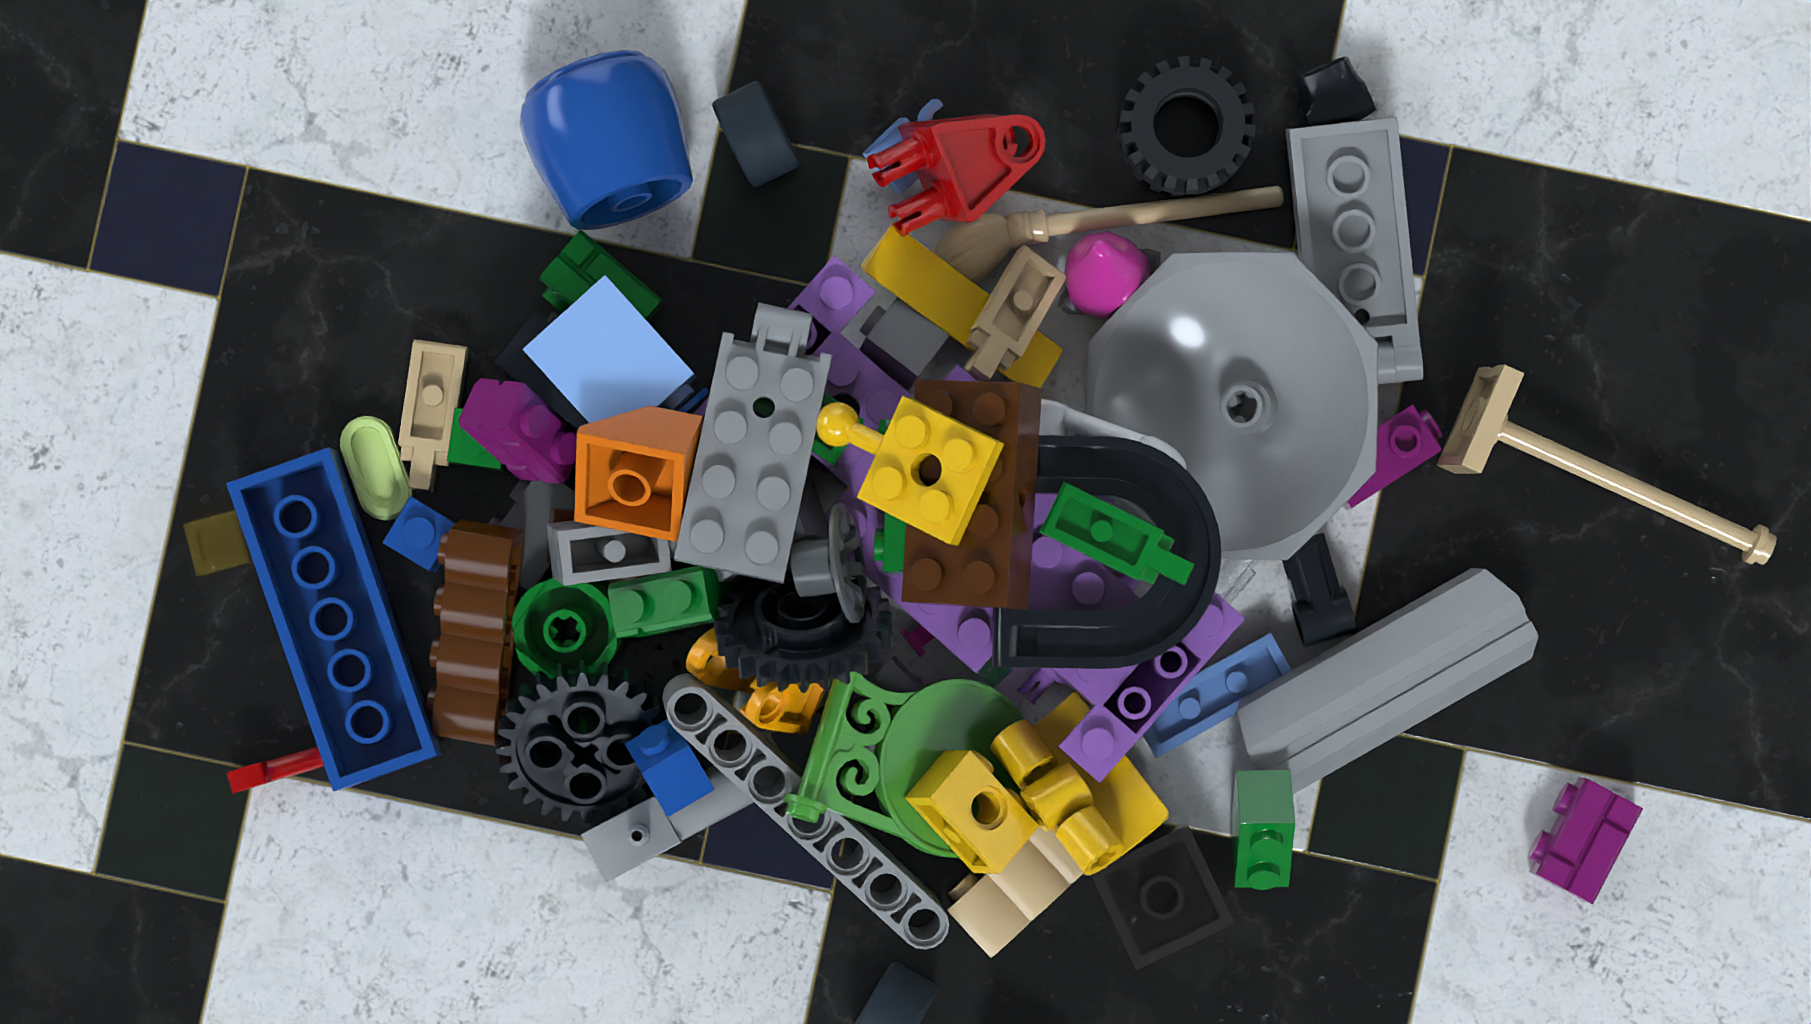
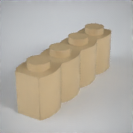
M1039 826L1000 874L984 873L978 879L972 872L966 875L947 893L953 902L946 909L987 955L992 958L1084 873L1052 830L1045 832Z

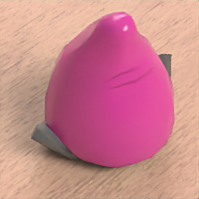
M1110 231L1085 235L1068 253L1064 274L1067 277L1065 280L1066 287L1060 296L1058 307L1067 314H1088L1100 319L1111 318L1126 300L1161 265V252L1151 249H1139L1130 239Z

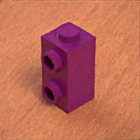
M1411 405L1378 426L1376 472L1343 505L1345 510L1355 507L1442 450L1436 441L1442 437V433L1434 419L1425 409L1418 413L1414 405Z

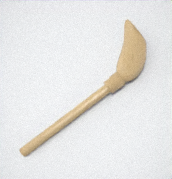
M1279 186L1048 215H1046L1043 209L1033 212H1011L1007 217L997 214H983L970 223H957L940 238L931 251L978 285L1003 262L1010 249H1016L1023 245L1028 247L1032 244H1045L1048 242L1049 236L1281 207L1284 203L1283 191Z

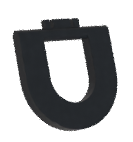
M1039 435L1036 494L1058 495L1065 482L1090 495L1113 496L1127 500L1139 507L1150 518L1154 526L1164 530L1163 534L1175 540L1169 552L1195 565L1185 585H1181L1158 574L1154 584L1139 600L1121 609L1095 611L993 608L992 667L1113 669L1137 665L1165 653L1185 638L1197 625L1207 610L1217 586L1221 566V538L1213 508L1199 483L1181 464L1166 453L1142 442L1108 436Z

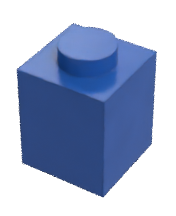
M410 497L382 543L426 570L436 573L441 565L438 562V548L441 537L445 532L449 533V529L456 522L422 501Z
M668 718L657 725L646 728L639 736L625 743L667 817L715 790L686 739L673 728Z

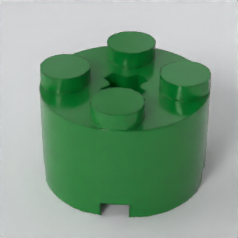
M551 575L530 588L523 595L512 616V629L516 646L515 650L519 660L527 670L535 676L536 672L540 670L550 679L557 677L558 663H562L569 674L577 672L579 661L585 660L588 672L596 673L602 662H607L609 666L618 657L627 638H617L616 633H614L608 596L610 582L603 580L563 586ZM570 616L578 622L576 626L578 632L572 637L566 636L563 632L567 625L564 620Z

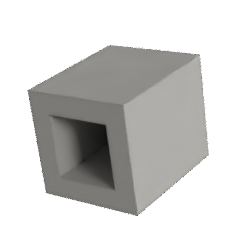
M897 297L887 311L878 305L859 330L866 336L859 350L889 377L909 391L915 383V379L920 377L946 342L949 335Z

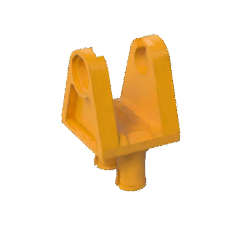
M715 628L708 630L696 641L686 660V669L705 685L748 693L751 698L740 708V713L758 728L798 735L807 733L826 691L819 684L812 683L809 685L806 693H801L797 684H790L783 692H778L777 682L771 681L760 688L757 687L756 675L740 679L738 667L727 669L725 656H718Z

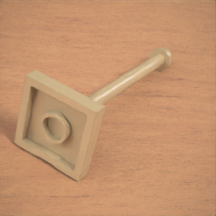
M1496 365L1494 368H1478L1437 466L1455 474L1482 473L1493 445L1499 440L1743 550L1742 560L1749 564L1757 562L1763 565L1770 558L1777 538L1769 533L1767 527L1758 524L1751 531L1508 421L1507 413L1524 373L1507 365Z

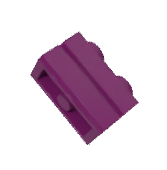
M480 378L474 384L459 417V426L500 463L506 464L507 469L518 479L537 482L541 479L546 483L563 484L568 479L576 461L577 432L523 382L504 381L501 383L499 380Z
M1578 777L1575 785L1567 782L1554 802L1552 811L1558 813L1559 816L1550 833L1541 830L1529 850L1527 858L1534 861L1529 872L1584 902L1594 904L1643 808L1587 778Z

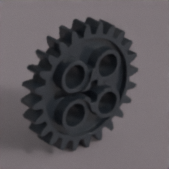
M580 660L577 672L569 674L562 663H558L557 677L550 679L539 670L536 672V689L525 683H520L519 700L507 698L505 705L506 716H499L498 718L499 735L496 736V753L500 754V772L508 773L509 789L513 790L523 787L522 802L525 805L540 798V814L546 815L556 806L561 808L562 821L566 822L573 810L580 811L584 823H589L592 810H600L603 817L609 820L612 816V806L618 804L624 811L632 808V795L642 800L649 799V785L625 743L614 742L622 738L632 740L639 736L646 728L657 725L667 719L666 712L661 711V697L659 694L647 697V681L643 679L629 686L628 669L624 668L613 678L608 676L607 662H602L596 673H589L585 660ZM582 706L592 708L591 711L579 712L574 709ZM545 740L554 742L553 745L548 746L537 743ZM588 772L594 775L589 777H581L577 774Z

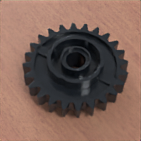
M788 569L786 570L784 584L759 578L758 583L742 580L740 582V593L727 592V604L717 606L718 618L714 619L718 656H725L726 668L738 667L740 679L756 675L757 687L760 688L771 681L777 682L778 692H783L790 684H797L801 693H806L809 685L812 683H817L824 690H829L830 680L838 679L845 684H849L850 672L866 675L869 673L868 662H882V650L890 649V636L893 635L892 612H889L888 598H881L879 586L867 588L863 618L859 623L853 624L846 618L837 593L801 598L796 590L792 572H789ZM857 578L851 580L853 583L858 585Z

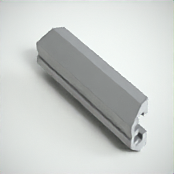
M1471 568L1239 700L1237 714L1246 750L1258 770H1291L1292 791L1295 794L1532 659L1539 635L1532 621H1529L1519 596L1487 569Z

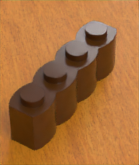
M461 519L449 529V533L445 532L441 537L438 548V562L441 565H445V584L439 585L434 599V614L440 617L441 636H435L430 650V666L436 668L437 687H431L427 696L425 710L427 717L432 719V732L435 736L492 746L496 745V736L499 735L498 718L499 716H506L507 698L511 699V680L516 652L512 616L520 601L519 581L525 545L523 529Z

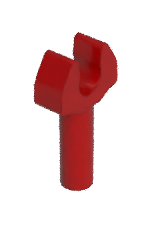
M316 746L239 768L226 774L232 794L324 767L319 749Z

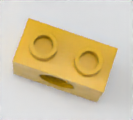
M973 750L943 751L904 798L973 873L1000 874L1037 830L1039 825L1026 812L1027 806L1022 797L1013 790L1004 788L993 776L994 768L983 755ZM975 797L979 804V812L976 819L973 817L971 810Z

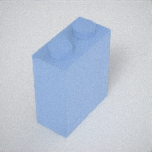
M606 275L523 348L527 355L589 423L649 405L676 410L694 393L689 384L697 378L695 374Z

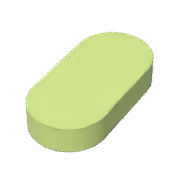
M358 417L349 422L342 431L340 438L342 455L359 502L365 512L376 519L385 521L395 520L400 515L409 498L414 497V490L408 488L409 474L404 461L400 460L401 452L389 425L376 417Z

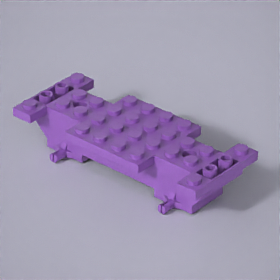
M834 255L787 309L813 314L805 355L819 358L821 353L832 355L825 393L834 399L840 396L853 398L859 404V416L865 420L863 425L878 432L880 420L892 419L901 397H913L841 334L843 329L876 292ZM958 364L944 378V380L976 381ZM709 397L694 412L695 415H705ZM849 443L837 462L832 466L812 452L807 474L814 467L817 470L830 474L846 488L834 504H845L853 516L863 549L866 577L879 586L884 593L972 671L977 673L992 656L993 608L901 602L903 575L883 572V561L874 560L875 529L884 528L885 512L857 498L875 455ZM1035 494L1028 609L1108 611L1124 608L1139 600L1140 598L1133 591L1143 580L1137 581L1122 573L1116 577L1098 561L1039 533L1057 495ZM1092 495L1121 509L1108 496ZM834 504L825 513L828 523ZM854 551L849 554L851 562H855ZM1214 592L1207 610L1197 625L1185 638L1165 653L1149 661L1122 668H1037L1017 691L1025 696L1036 682L1039 681L1040 684L1026 698L1035 705V702L1056 681L1072 688L1087 703L1093 706L1058 747L1100 783L1245 618L1220 595Z

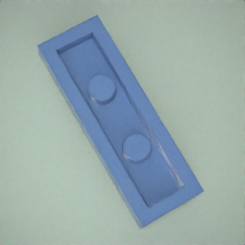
M1270 632L1199 671L1142 735L1155 758L1237 714L1239 700L1292 671L1272 633Z

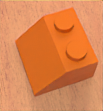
M649 405L580 426L576 439L574 521L678 542L703 426V416Z

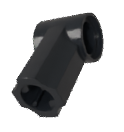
M1324 532L1313 535L1288 560H1282L1294 598L1291 601L1294 620L1304 647L1357 632L1352 606L1345 588L1339 586Z

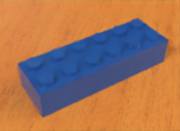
M328 447L226 483L333 792L442 755L443 752L438 738L432 732V721L426 715V704L337 450Z

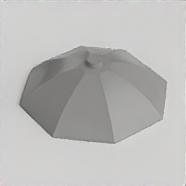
M1173 253L1088 341L1086 414L1146 436L1156 437L1168 443L1180 453L1186 462L1187 471L1199 483L1213 508L1221 538V559L1288 560L1376 472L1378 342L1294 253ZM1113 497L1125 512L1154 525L1139 507L1127 500Z

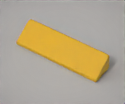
M891 224L861 263L862 270L974 352V349L967 345L966 341L971 334L969 332L990 294L912 236L901 237L893 227V224ZM1036 330L1023 355L1013 362L1006 371L999 367L996 370L1014 383H1024L1041 388L1064 349L1042 332Z

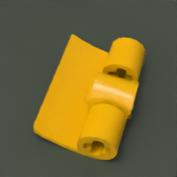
M1072 692L1062 703L1035 725H1032L1029 720L1023 719L1008 726L995 737L990 745V749L1021 789L1020 795L1035 822L1045 832L1052 830L1085 875H1092L1113 863L1145 839L1168 819L1169 812L1126 755L1099 783L1058 747L1090 710L1077 692Z

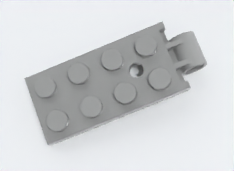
M758 303L750 343L734 340V334L723 332L674 561L784 584L816 434L817 417L821 410L832 355L821 353L820 358L805 355L813 314ZM765 397L773 401L775 410L770 417L760 418L754 413L753 404L757 399Z

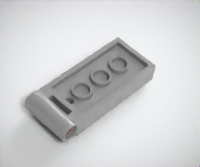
M1397 117L1285 129L1299 259L1339 299L1353 316L1359 309L1366 311V318L1360 324L1378 342V385L1422 380L1423 360L1419 337Z

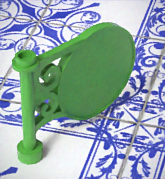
M850 672L849 684H845L838 679H833L797 795L785 794L783 801L788 804L785 813L800 820L817 823L819 814H826V810H830L903 838L907 843L925 853L940 857L959 858L904 797L943 751L973 750L980 753L992 764L994 768L992 774L1003 787L1011 789L1020 795L1021 789L993 754L990 745L999 733L1011 724L1023 720L1024 717L1006 696L996 689L977 681L967 679L938 680L920 686L913 691L898 693L879 688L866 680L861 674ZM852 691L865 698L854 704L851 710L853 721L857 724H869L871 719L867 715V711L869 710L874 714V727L866 734L853 729L846 718V710ZM886 705H896L890 713ZM875 745L874 754L863 746ZM857 760L863 767V778L857 784L855 782V776L858 772L857 768H844L839 776V783L842 789L849 795L865 796L873 792L875 788L876 797L884 815L853 804L840 795L836 786V777L839 769L845 762ZM976 797L973 799L971 806L975 819L979 812V804Z

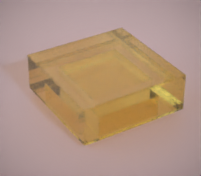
M235 510L183 524L196 576L200 577L251 563L246 540Z

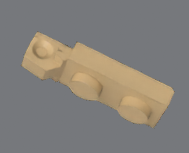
M1026 245L1016 250L969 331L971 334L966 344L973 348L974 352L968 358L963 369L976 381L989 380L997 367L1003 371L1009 369L1011 364L1023 355L1065 282L1066 275Z
M414 339L398 446L401 447L400 460L411 462L408 488L412 490L433 493L438 465L447 467L450 465L447 462L454 408H461L469 354L467 346Z

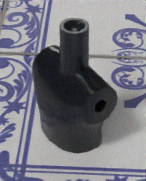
M1347 56L1322 64L1296 78L1302 96L1303 111L1310 126L1361 121L1377 111L1365 82L1358 76Z

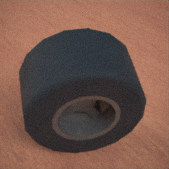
M753 81L713 101L712 107L745 176L753 187H759L799 167L800 162L792 143L759 81Z
M897 961L893 962L883 975L855 1024H920L939 990L938 986Z

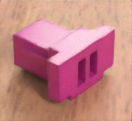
M919 625L911 633L906 628L900 632L919 657L926 653L922 647L934 638L922 625Z

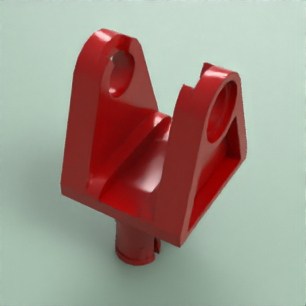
M981 114L906 122L898 126L903 141L876 154L873 153L867 156L869 169L874 167L881 169L872 173V176L882 188L914 171L917 172L924 191L897 204L893 203L888 206L889 217L891 219L894 217L901 219L892 223L893 227L901 237H905L936 220L970 223L978 219L1039 161L1044 152L1046 140L1040 124L1030 116L1020 114L1001 116ZM1013 126L1025 129L1030 141L1024 153L1018 157H1013L1018 147V144H1015L1016 139Z

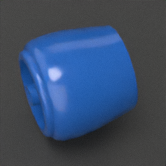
M618 50L577 60L540 79L526 93L525 102L522 104L520 113V128L524 143L536 170L569 224L577 230H595L612 227L641 218L665 207L680 198L691 188L693 176L682 113L673 85L666 71L656 61L646 57L640 51Z

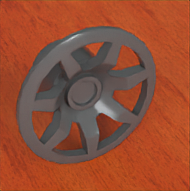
M836 503L832 507L830 514L829 538L793 543L791 548V569L796 590L801 598L837 593L846 618L849 622L855 624L859 623L863 618L866 606L867 585L864 555L858 529L851 512L845 504ZM853 551L855 554V562H851L849 560V554ZM851 577L857 578L858 585L851 581Z

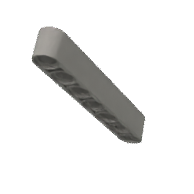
M693 674L677 675L667 683L663 691V704L668 721L677 732L908 944L919 949H929L943 942L949 929L948 916L937 895L856 820L830 810H826V814H819L817 823L797 821L792 816L786 814L788 804L783 801L785 794L797 795L804 772L714 688L705 685ZM694 693L703 698L702 706L694 713L682 714L674 708L678 698L684 694ZM725 730H736L742 734V740L734 749L721 750L714 746L718 734ZM774 766L781 770L779 779L772 785L761 786L753 781L757 771L763 767ZM853 838L858 841V847L849 856L838 857L831 853L833 846L840 839ZM881 874H893L897 877L895 884L888 891L875 892L870 889L874 878ZM921 909L934 911L933 919L926 926L913 927L909 925V919L916 911Z

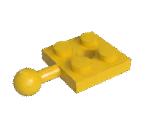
M907 396L901 397L885 435L860 424L856 411L848 404L842 402H834L824 406L820 410L816 422V432L826 444L840 447L851 443L875 455L857 498L950 545L956 546L959 545L1004 446V443ZM935 455L941 463L942 472L939 480L927 487L920 479L919 467L926 457Z

